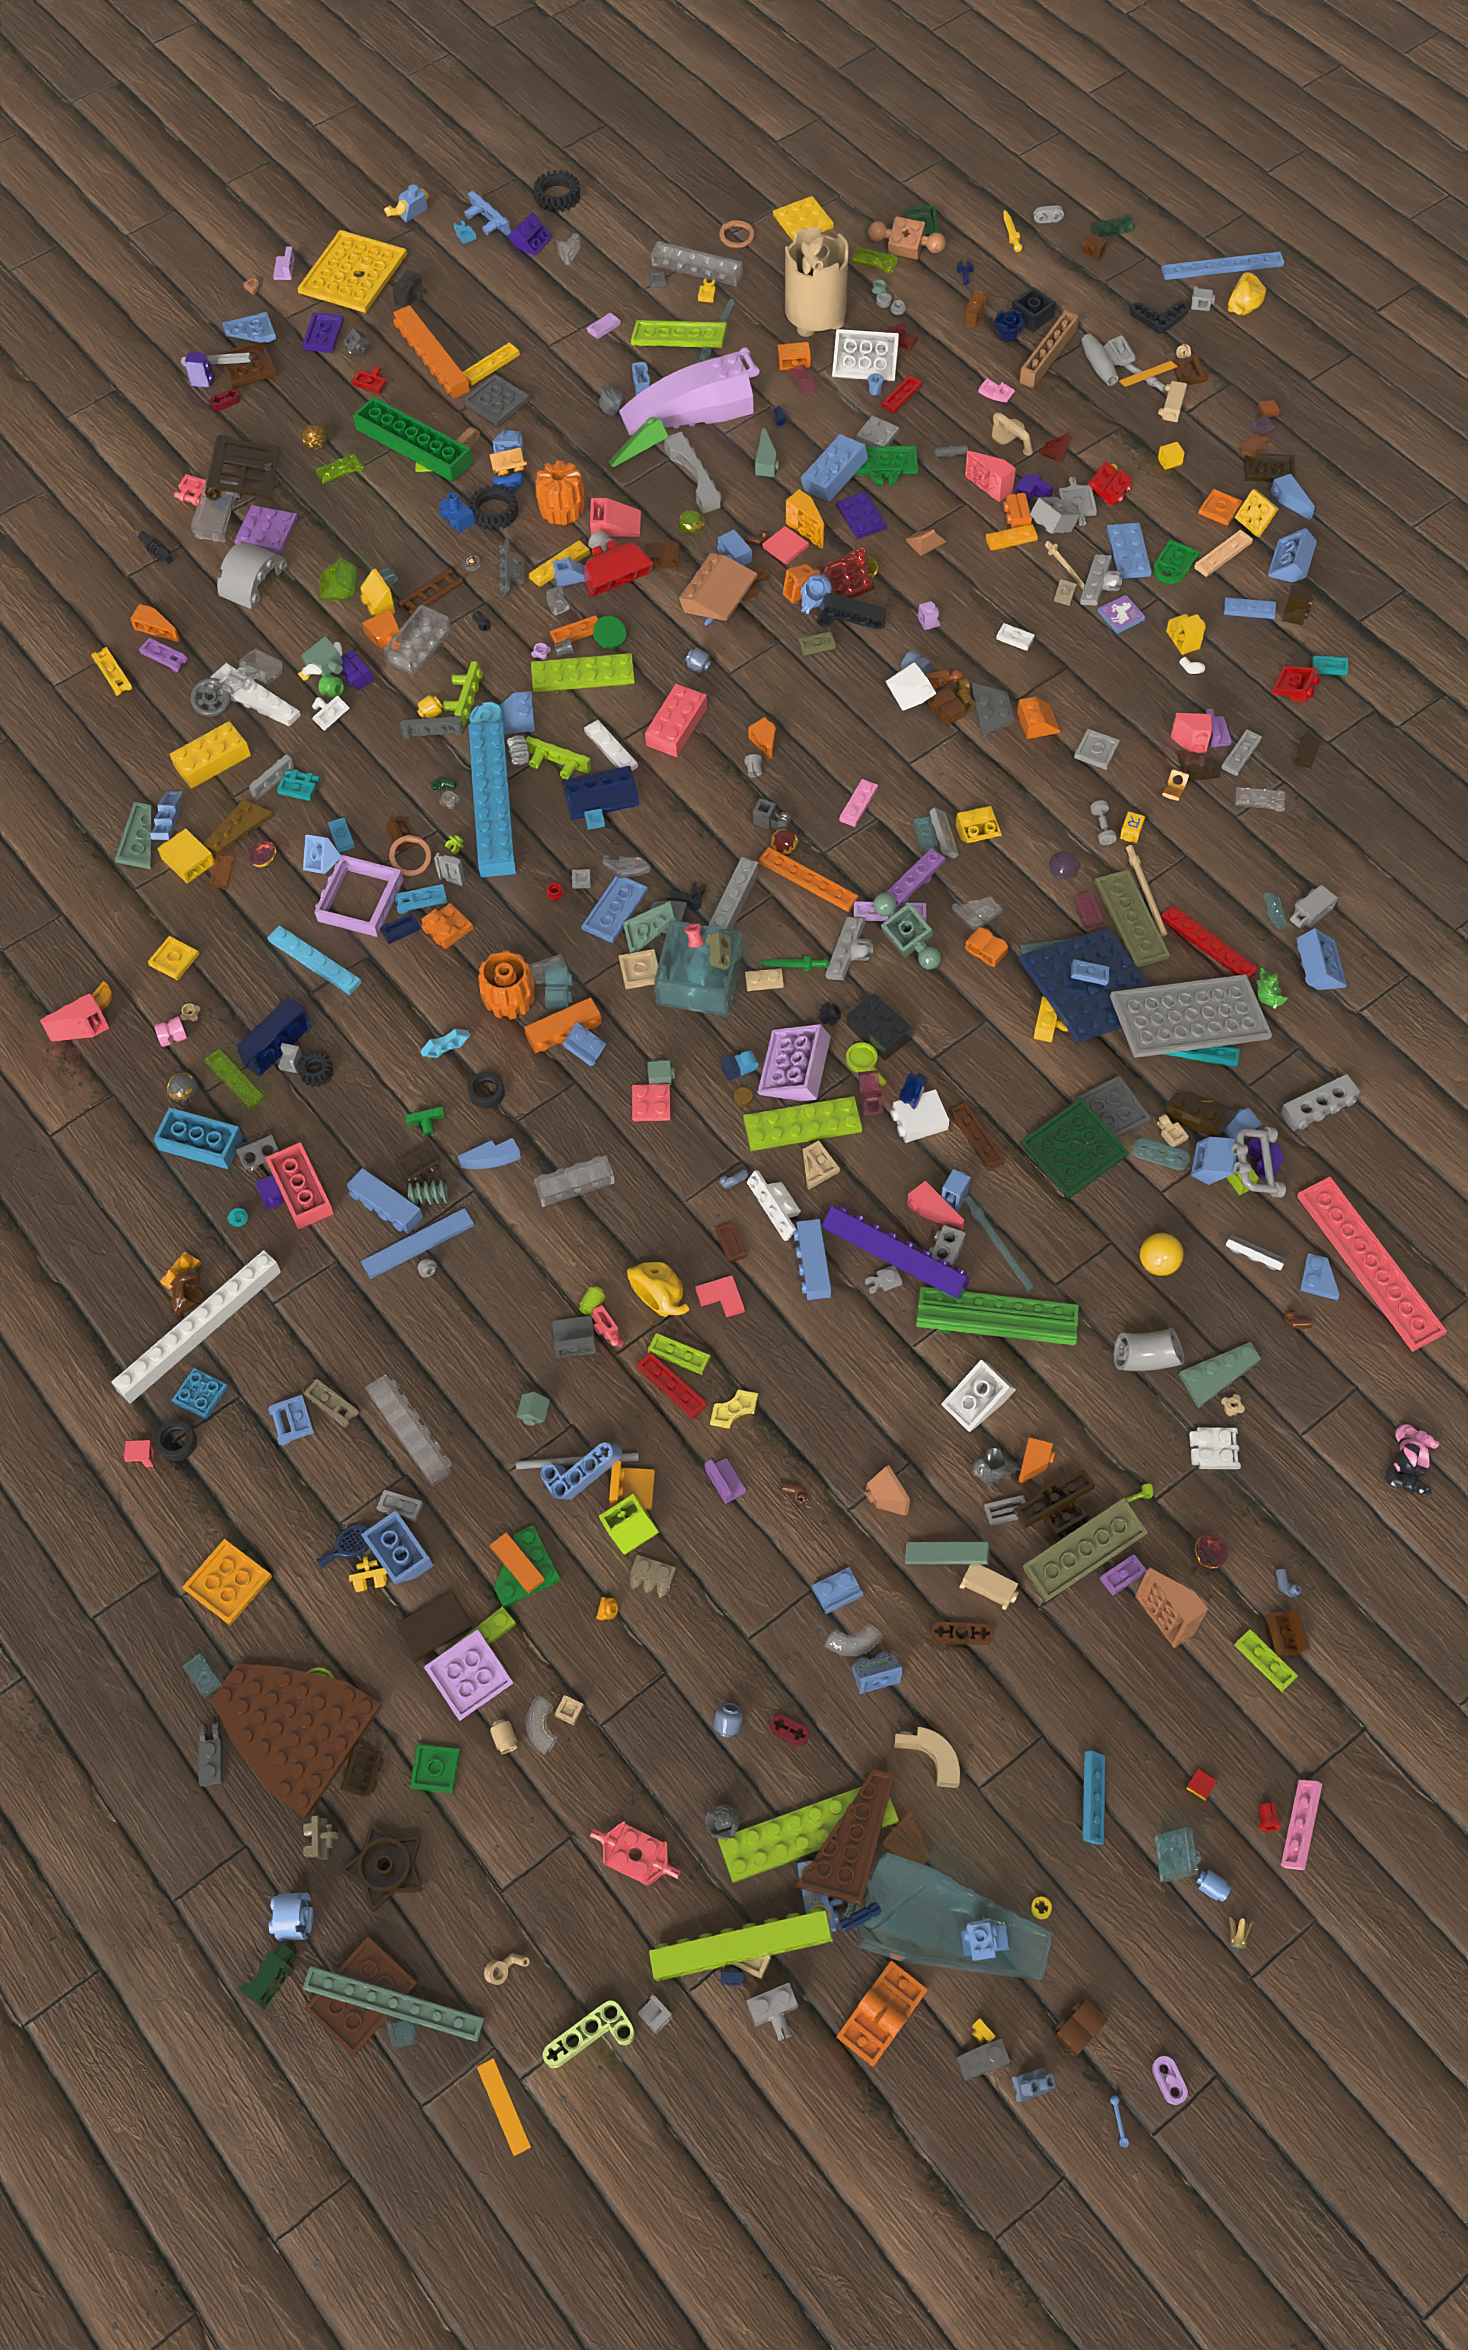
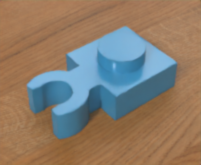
M461 220V225L454 223L456 235L463 244L477 239L475 232L470 226H465L463 220Z

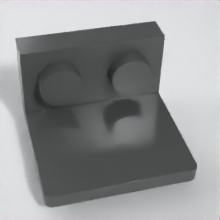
M591 1316L555 1320L552 1322L556 1358L596 1353Z

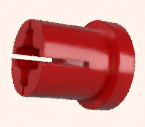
M1267 1803L1258 1806L1261 1821L1259 1828L1261 1831L1271 1832L1282 1828L1281 1821L1278 1820L1275 1804Z

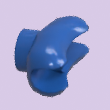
M517 471L505 476H495L492 481L496 487L502 485V488L508 487V490L511 489L515 493L517 487L523 484L524 479L523 474Z

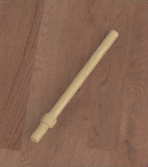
M1129 845L1126 847L1129 863L1135 870L1161 937L1166 936L1167 931L1140 866V858L1136 855L1133 846Z

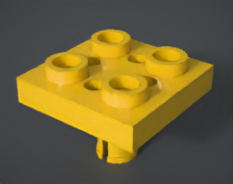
M1253 489L1235 518L1255 536L1260 537L1279 508L1258 490Z

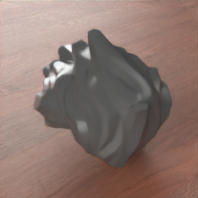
M611 383L602 384L603 389L600 390L599 406L604 413L615 416L622 401H626L623 392L613 387Z
M991 1448L987 1450L982 1459H977L973 1463L972 1474L980 1478L985 1484L993 1487V1483H1000L999 1479H1010L1012 1477L1011 1474H1015L1016 1470L1020 1471L1021 1467L1018 1466L1017 1462H1012L1006 1458L1000 1449Z

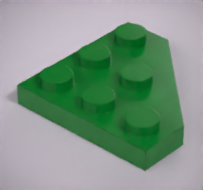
M534 1525L516 1533L513 1541L544 1577L545 1581L528 1594L503 1564L494 1587L503 1608L561 1581Z

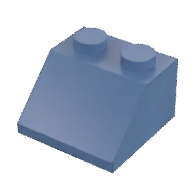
M531 691L513 693L499 705L503 712L502 721L505 734L535 731Z

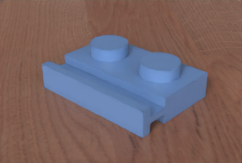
M578 1022L574 1023L565 1041L562 1043V1046L590 1066L595 1064L596 1059L606 1045L605 1042Z
M849 1567L812 1585V1589L825 1614L863 1596V1592Z

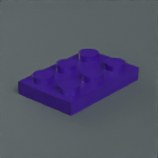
M313 313L302 344L303 350L333 353L344 322L343 315Z
M866 492L836 502L837 509L856 539L869 536L887 528V524Z

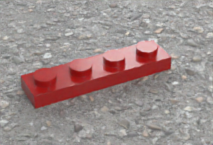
M651 1352L636 1365V1368L693 1420L707 1407V1403Z

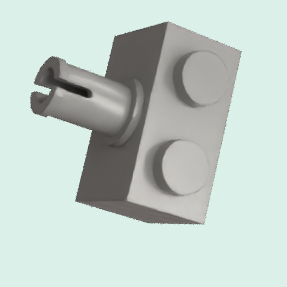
M790 1983L747 2000V2006L755 2027L771 2021L778 2041L784 2040L781 2030L784 2031L786 2039L792 2036L784 2017L787 2013L798 2009Z

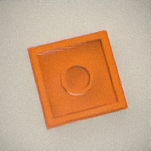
M1213 489L1200 507L1198 514L1228 526L1242 506L1243 501Z

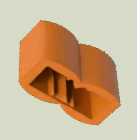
M978 927L968 938L965 949L968 952L979 957L991 967H995L1007 954L1009 947L1005 940L994 937L990 930Z

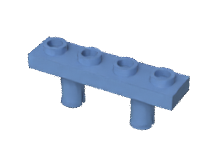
M474 191L468 193L472 206L464 211L466 218L471 220L475 215L481 213L489 220L486 225L482 226L485 235L488 236L495 229H499L507 236L511 232L509 220L506 217L503 218L498 210H494L489 202H485L481 195H477Z

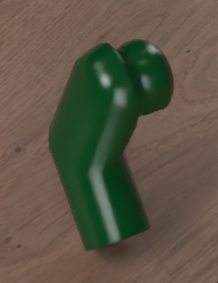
M440 777L432 781L430 786L434 791H440L446 787L455 790L457 781Z

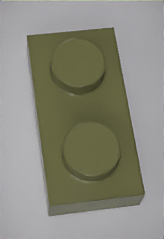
M831 632L798 639L803 656L835 649V642Z

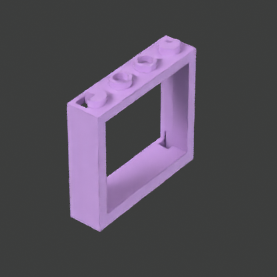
M341 855L342 857L338 863H335L333 874L328 878L326 888L322 890L319 903L315 905L314 913L316 914L317 921L378 937L395 901L394 897L398 894L404 881L402 871ZM347 871L388 881L370 922L328 912Z

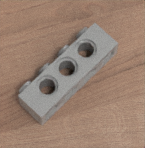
M1348 1074L1284 1104L1280 1115L1292 1132L1297 1129L1301 1130L1313 1121L1318 1122L1322 1120L1325 1115L1335 1114L1342 1107L1353 1105L1357 1101L1360 1090Z

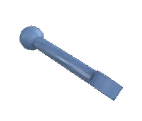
M1113 2095L1110 2098V2102L1114 2105L1121 2138L1119 2145L1126 2148L1129 2145V2141L1125 2138L1118 2106L1119 2097Z

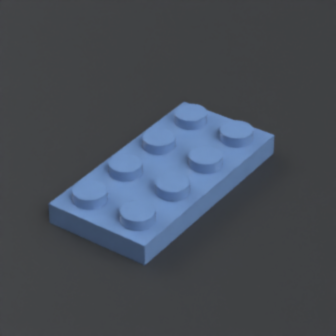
M1140 523L1107 525L1106 531L1116 571L1122 573L1120 577L1125 579L1151 576V568Z

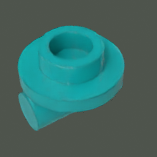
M234 1208L226 1218L231 1225L241 1227L247 1222L248 1215L244 1208Z

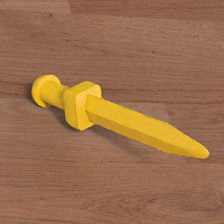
M1004 211V221L1009 232V242L1014 244L1015 252H1020L1023 248L1022 244H1020V233L1016 232L1010 215L1007 211Z

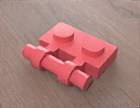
M186 474L178 485L181 492L176 491L174 497L182 502L188 501L196 506H205L206 500L201 498L206 497L205 487L207 480Z

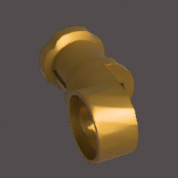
M968 679L957 680L959 691L955 696L962 702L965 712L975 707V701L970 697Z

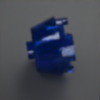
M1015 309L1006 312L1000 311L994 320L997 336L1003 341L1016 340L1025 326L1022 314Z

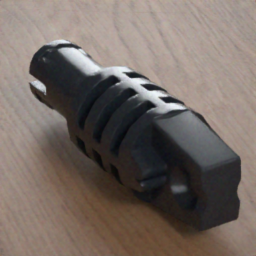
M141 531L138 534L139 540L146 545V549L159 561L162 559L167 564L173 561L169 554L170 550L160 541L150 537L145 531Z

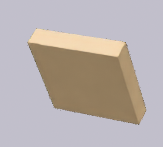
M654 949L619 955L625 989L661 983Z

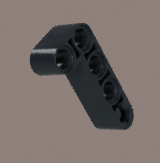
M829 593L824 596L818 608L817 623L822 627H828L837 618L873 629H882L885 626L886 610L881 606Z

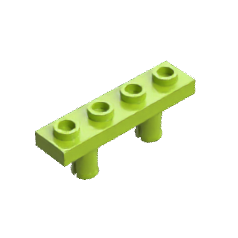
M471 661L466 675H452L453 685H463L459 700H444L443 702L444 711H455V717L461 718L462 725H466L467 719H469L470 710L475 701L474 697L476 692H478L480 679L483 677V671L476 661Z
M528 736L526 739L528 753L533 754L529 761V765L532 768L537 769L543 758L564 765L560 776L565 780H569L574 769L589 774L591 762L587 756L543 742L537 738Z

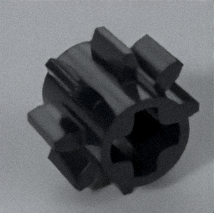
M829 1002L823 1004L818 1014L820 1021L826 1025L830 1023L831 1026L838 1023V1020L841 1019V1009L834 1003L830 1005Z

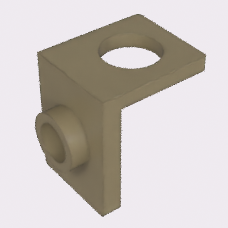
M1060 579L1054 601L1070 606L1075 588H1078L1079 585Z

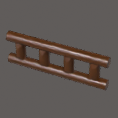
M448 568L397 602L400 608L406 605L410 609L408 615L413 617L461 585L463 580L461 577L454 580L450 576L453 574V571ZM445 579L449 584L441 588L438 583ZM432 588L436 593L429 597L425 592ZM420 597L423 602L416 606L412 601Z

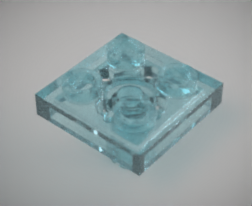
M1184 1827L1155 1836L1160 1882H1170L1198 1874L1197 1864L1200 1862L1201 1857L1196 1856L1200 1855V1852L1195 1849L1192 1828Z

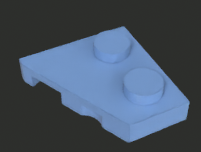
M1310 1253L1307 1254L1299 1291L1338 1300L1339 1291L1328 1258Z

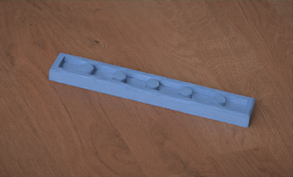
M464 1208L362 1260L361 1264L369 1278L372 1279L473 1227L474 1223Z

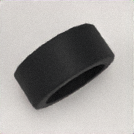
M490 1071L474 1075L468 1084V1092L472 1103L483 1109L497 1106L505 1096L501 1077ZM483 1083H493L497 1086V1092L490 1097H480L476 1095L475 1091Z
M174 1420L165 1423L159 1428L155 1443L161 1455L166 1459L181 1461L188 1458L194 1452L197 1438L193 1429L186 1422ZM184 1431L188 1436L186 1445L177 1451H169L164 1445L166 1437L172 1432Z

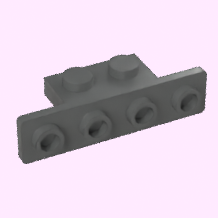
M505 539L498 547V578H500L498 590L500 591L501 598H504L509 591L510 581L520 585L525 581L524 556L509 551V539Z

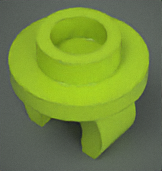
M450 835L449 838L451 840L445 844V847L449 849L454 845L451 850L454 854L459 852L460 847L464 848V840L458 835Z

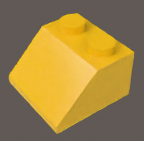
M375 568L361 586V601L364 605L368 606L367 608L371 616H377L389 609L392 614H395L391 590Z

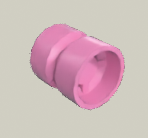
M179 1016L169 1019L168 1023L163 1021L154 1024L162 1047L171 1045L174 1040L180 1042L187 1039Z

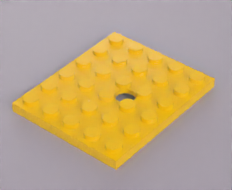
M339 230L299 285L298 293L366 313L406 257L407 250ZM362 271L365 272V275L362 277L354 276V274H360Z

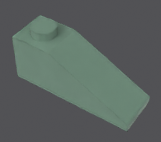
M762 428L755 462V475L774 477L775 471L779 470V460H777V453L766 429Z

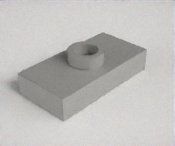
M384 1490L378 1503L377 1511L390 1515L396 1510L402 1519L416 1523L423 1502Z

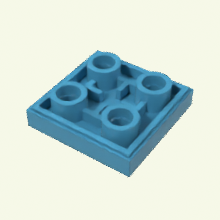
M193 1368L173 1397L172 1402L207 1420L228 1389V1385Z

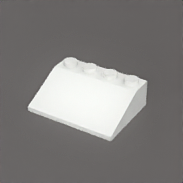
M836 329L832 377L868 380L870 374L879 373L883 376L884 381H895L899 333Z

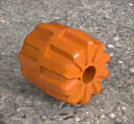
M557 460L553 465L550 462L546 463L545 469L538 470L537 479L535 480L536 498L541 516L553 525L560 524L564 526L568 523L576 522L579 519V515L584 512L585 501L580 471L572 463L564 464L563 460Z
M509 950L489 955L488 959L481 963L478 976L480 994L488 1011L493 1010L495 1017L500 1019L503 1016H507L512 1020L517 1018V1014L525 1015L530 1010L529 1005H532L535 999V983L529 964L525 963L523 956L518 953H510Z

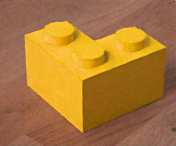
M1184 614L1170 619L1166 632L1180 653L1184 655L1200 649L1206 625L1198 614L1190 617Z

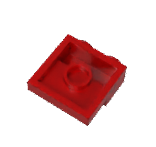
M1105 461L1088 485L1112 506L1115 502L1119 503L1124 498L1123 492L1129 491L1132 487L1131 482L1133 479L1124 470L1120 469L1117 471Z
M1284 666L1272 689L1273 695L1290 696L1291 701L1308 702L1309 698L1314 696V687L1320 684L1321 678L1318 675L1317 668Z

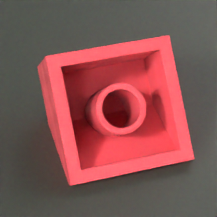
M1176 713L1171 738L1188 752L1206 753L1212 732L1211 714Z

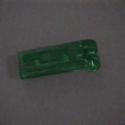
M1129 214L1123 218L1091 223L1090 227L1093 235L1099 237L1132 232L1136 228Z

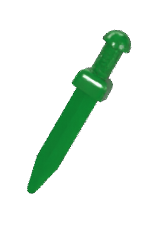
M804 956V959H771L760 961L759 964L769 967H804V971H810L812 967L828 968L829 960L826 958L824 960H812L810 956Z

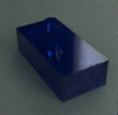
M289 996L284 1001H281L258 1026L236 1045L243 1065L259 1077L283 1055L282 1043L295 1044L311 1028L305 1008Z

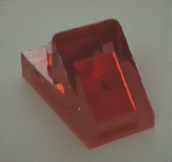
M1067 433L1046 442L1039 451L1040 455L1057 462H1062L1068 453L1066 448L1069 446L1068 443L1072 437Z

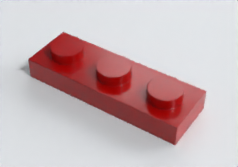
M909 375L882 402V408L895 414L922 387V381Z

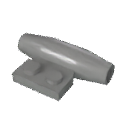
M1086 334L1081 340L1086 357L1097 375L1108 386H1112L1118 381V375L1114 366H1123L1135 361V355L1122 335L1109 340L1104 346L1092 334Z

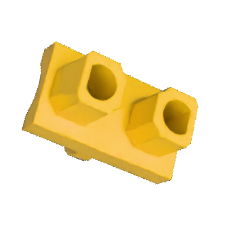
M368 1555L363 1556V1563L356 1564L357 1570L365 1569L366 1572L349 1575L350 1582L353 1581L356 1592L368 1590L366 1578L369 1577L374 1578L375 1588L387 1586L388 1573L384 1568L371 1570V1567L378 1566L377 1560L369 1561Z

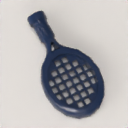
M361 1524L346 1528L338 1536L335 1549L316 1560L320 1568L322 1569L338 1556L353 1558L363 1554L369 1549V1546L366 1542H363L364 1539H361L362 1536H359V1534L370 1528Z

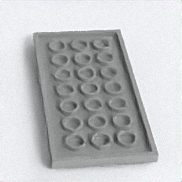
M1247 975L1114 991L1110 994L1111 1001L1134 1058L1268 1040L1272 1036Z

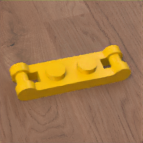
M107 647L102 648V651L98 653L94 652L91 654L94 662L98 665L116 696L121 695V692L125 690H132L130 682Z

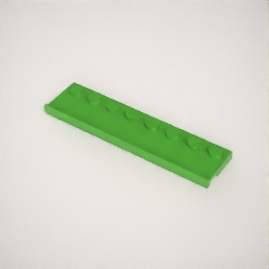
M920 1287L916 1326L1076 1345L1079 1305L964 1292L962 1298L957 1299L937 1288Z

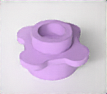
M537 643L531 655L532 657L545 660L551 649L544 643Z

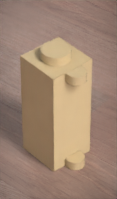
M1171 381V384L1166 385L1165 390L1169 391L1164 409L1161 408L1158 412L1163 420L1178 422L1185 397L1186 383Z
M970 1564L960 1585L962 1589L967 1587L1002 1605V1609L1005 1611L1010 1602L1015 1603L1019 1594L1016 1591L1018 1583L980 1564Z

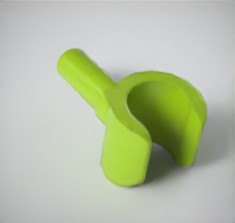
M1152 1484L1142 1485V1492L1127 1497L1126 1501L1129 1503L1139 1498H1152Z

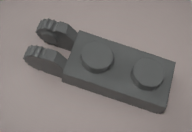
M220 1723L213 1724L214 1740H207L206 1724H200L199 1785L222 1784Z

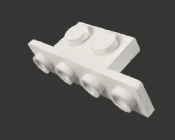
M756 1170L748 1179L747 1184L783 1240L787 1241L796 1230L789 1218L798 1216L801 1211L782 1182L767 1184L760 1172Z

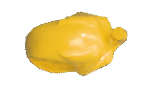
M1245 272L1240 277L1227 304L1230 313L1246 315L1253 312L1263 303L1266 288L1254 274Z
M647 1262L627 1269L628 1280L634 1292L657 1314L667 1317L668 1315L677 1316L685 1314L689 1311L686 1304L677 1307L683 1296V1285L675 1272L667 1264Z

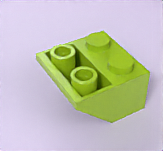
M635 1494L630 1495L598 1516L608 1534L624 1555L660 1533L641 1500Z

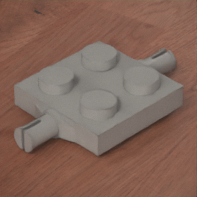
M1070 477V486L1059 488V499L1080 514L1078 518L1079 525L1082 526L1083 524L1084 526L1086 525L1085 516H1094L1097 513L1092 488L1089 485H1077L1076 478Z

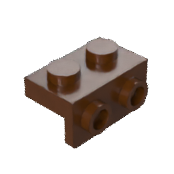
M1294 1608L1288 1612H1270L1266 1614L1277 1656H1297L1310 1649L1299 1609Z

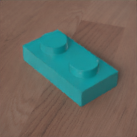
M1313 655L1312 668H1317L1318 674L1347 675L1348 658Z

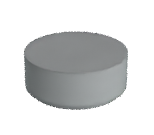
M880 293L877 295L876 304L879 307L886 308L891 305L892 297L890 294Z

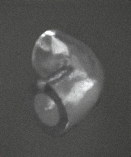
M866 1624L859 1633L854 1635H846L835 1629L827 1639L824 1647L841 1656H859L874 1648L883 1638V1634L870 1624Z
M537 1695L526 1714V1731L530 1742L540 1753L546 1756L558 1740L549 1731L547 1726V1718L554 1708L547 1700Z

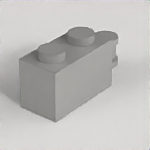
M1323 885L1316 889L1313 888L1306 898H1301L1297 901L1295 912L1290 921L1299 929L1304 925L1311 928L1334 908L1337 897Z

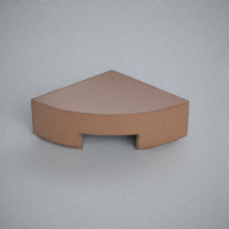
M255 276L243 283L244 288L253 295L258 292L259 283Z

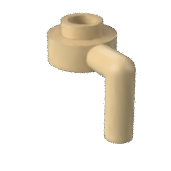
M511 1953L503 1961L492 1960L485 1967V1979L489 1983L500 1985L506 1980L508 1968L513 1963L526 1967L529 1965V1958Z

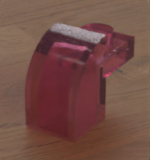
M878 1071L859 1072V1094L864 1115L883 1114V1101L879 1088Z

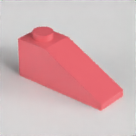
M924 1181L908 1193L907 1204L913 1212L916 1211L922 1217L959 1231L963 1229L964 1219L927 1181Z

